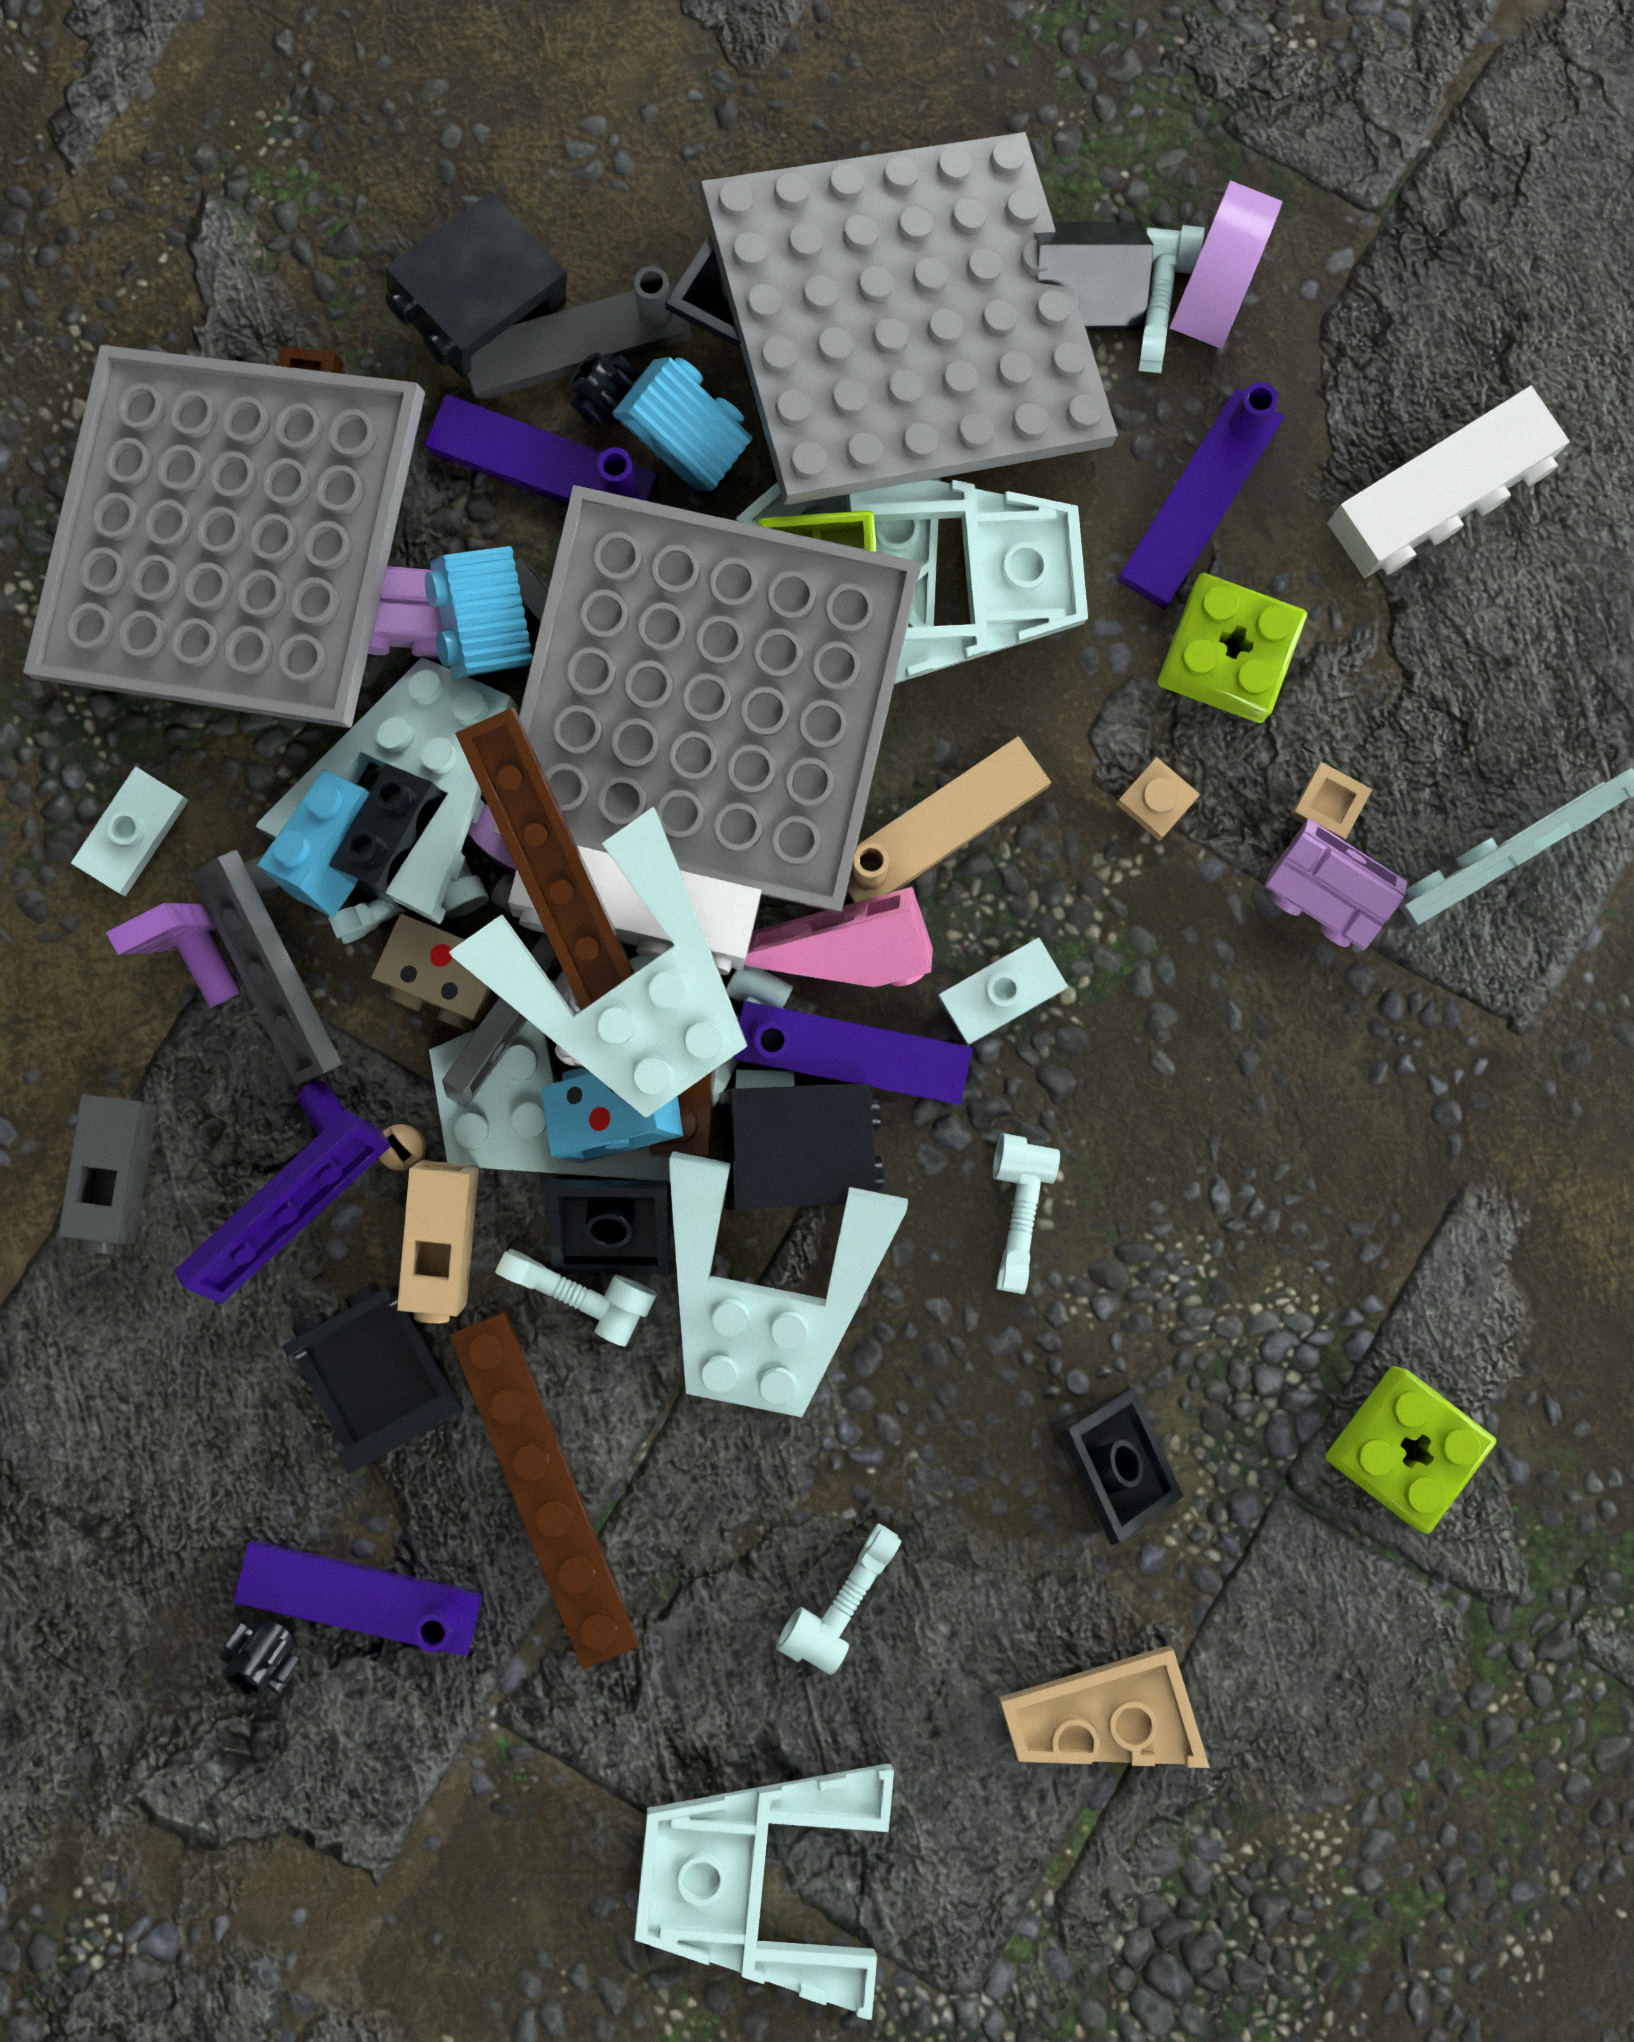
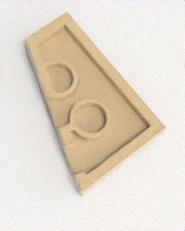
M1170 1645L999 1697L1018 1762L1092 1764L1094 1761L1131 1763L1132 1766L1182 1764L1187 1765L1188 1768H1210L1175 1652Z

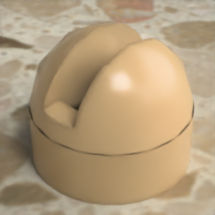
M395 1124L383 1131L387 1139L394 1134L411 1154L407 1160L403 1161L397 1152L390 1147L379 1157L386 1167L396 1171H408L409 1168L424 1159L426 1142L419 1130L409 1125Z

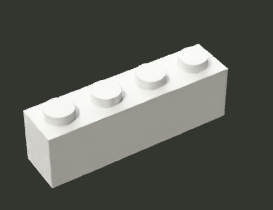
M1531 385L1342 503L1327 524L1364 579L1381 568L1389 575L1407 564L1417 555L1413 550L1417 545L1427 539H1430L1434 545H1437L1464 526L1460 518L1475 509L1483 516L1501 505L1511 496L1508 488L1521 480H1524L1527 486H1531L1550 474L1558 467L1554 458L1570 441Z
M578 846L620 941L637 945L636 952L651 959L657 958L671 948L674 944L610 854ZM516 870L508 900L512 916L520 918L519 924L521 926L546 933L518 870ZM680 870L720 975L730 974L731 968L743 971L762 890Z

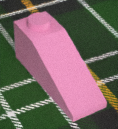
M913 887L844 905L842 913L826 910L754 930L745 966L869 987H878L889 983L893 986H906L918 981L924 974L931 972L933 947Z

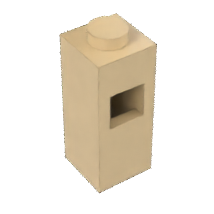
M420 1160L409 1168L397 1311L414 1312V1320L446 1323L450 1321V1316L457 1317L467 1305L479 1166Z

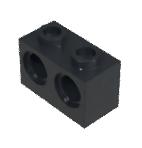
M386 763L329 866L362 892L408 911L409 908L395 902L385 892L447 795L433 782Z

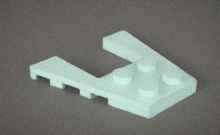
M929 479L846 494L847 512L870 510L874 514L875 522L961 518L970 624L907 627L894 684L1083 625L1088 619L1078 506L1006 491L1005 494L975 489L974 484L957 480L946 483Z
M421 657L267 812L255 827L267 837L275 840L323 769L357 784L370 762L382 768L387 763L433 782L447 796L385 893L395 902L440 924L446 913V910L441 905L450 880L457 882L465 860L461 850L471 822L478 824L485 804L480 799L481 789L455 733L510 708H515L518 713L519 706L511 696L471 678L461 677L452 679L451 669Z
M1633 768L1622 772L1606 783L1602 782L1499 846L1493 838L1482 842L1456 858L1461 869L1447 878H1444L1440 870L1407 888L1406 894L1410 900L1399 906L1409 924L1411 926L1422 924L1570 833L1599 818L1600 815L1626 799L1634 797Z
M654 807L605 840L602 845L674 945L575 1015L503 915H500L449 951L454 959L645 1118L747 1047L728 993L706 941V936L684 884V879L662 827L660 817Z
M639 955L629 961L634 972H637L651 962L652 959ZM529 1020L521 1028L467 1109L446 1097L442 1079L477 1029L429 1050L447 1163L475 1165L486 1169L670 1182V1157L651 1155L650 1145L583 1163L550 1156L541 1087L556 1083L548 1036Z
M673 1151L669 1160L686 1394L802 1417L907 1211L908 1199L849 1187L826 1299L711 1276L710 1271L731 1163Z
M881 1764L647 1808L635 1922V1940L709 1965V1962L741 1972V1976L761 1984L767 1981L799 1993V1997L826 2005L828 2002L855 2011L858 2017L872 2020L877 1965L875 1949L757 1941L768 1823L889 1832L894 1777L892 1765Z

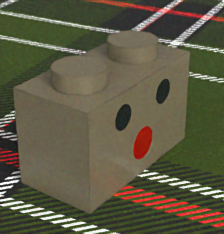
M400 913L371 977L391 988L387 995L388 999L418 1012L423 1002L441 1009L437 1017L438 1020L470 1033L473 1024L480 1025L500 997L449 953V951L461 944L465 939Z

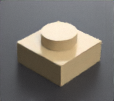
M1156 757L1119 799L1116 805L1160 841L1200 794Z
M1321 762L1315 767L1290 817L1303 824L1309 818L1344 841L1372 789Z

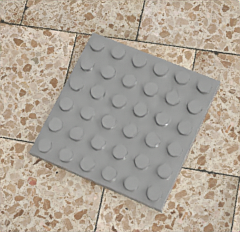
M1026 132L701 181L700 200L728 295L735 328H737L741 340V350L784 506L1106 448L1114 444L1118 433L1074 289L1072 287L1037 283L1038 272L1045 271L1048 268L1038 267L1035 233L1056 232Z
M100 345L23 673L35 680L352 728L425 391L415 382Z
M573 485L519 718L577 846L608 853L602 843L654 807L658 812L669 845L681 871L760 889L763 896L842 913L922 562ZM494 822L492 832L502 836L496 822Z

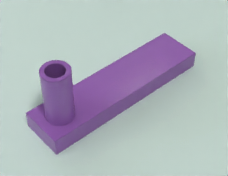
M163 903L106 932L118 955L167 952L178 948L209 1008L215 1007L242 993L210 934L211 931L217 928L205 904Z

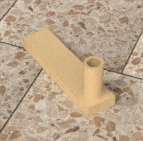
M1016 737L858 844L846 892L850 900L855 903L899 890L1049 788L1051 781L1020 737Z

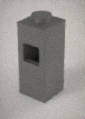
M81 1094L58 1232L60 1237L78 1239L77 1250L114 1254L115 1244L136 1243L158 1105L141 1101Z

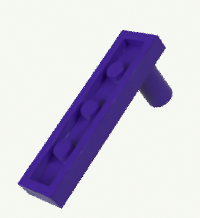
M1256 382L1248 386L1245 392L1236 387L1117 580L1119 583L1166 610L1285 417L1275 410L1278 404V395L1271 385L1264 382Z
M445 394L425 443L429 454L569 505L573 485L650 502L659 481L657 472L633 464L630 455L621 448L613 447L601 452Z
M742 1000L738 1022L747 1047L733 1056L732 1059L854 1084L871 1083V1087L961 1105L973 1050L972 1047Z
M315 1081L306 1085L298 1095V1103L318 1136L174 1270L182 1287L219 1304L224 1303L391 1147L382 1130L347 1109L345 1110L327 1082Z
M253 1540L247 1545L233 1603L418 1645L427 1652L444 1651L467 1657L471 1650L484 1593Z

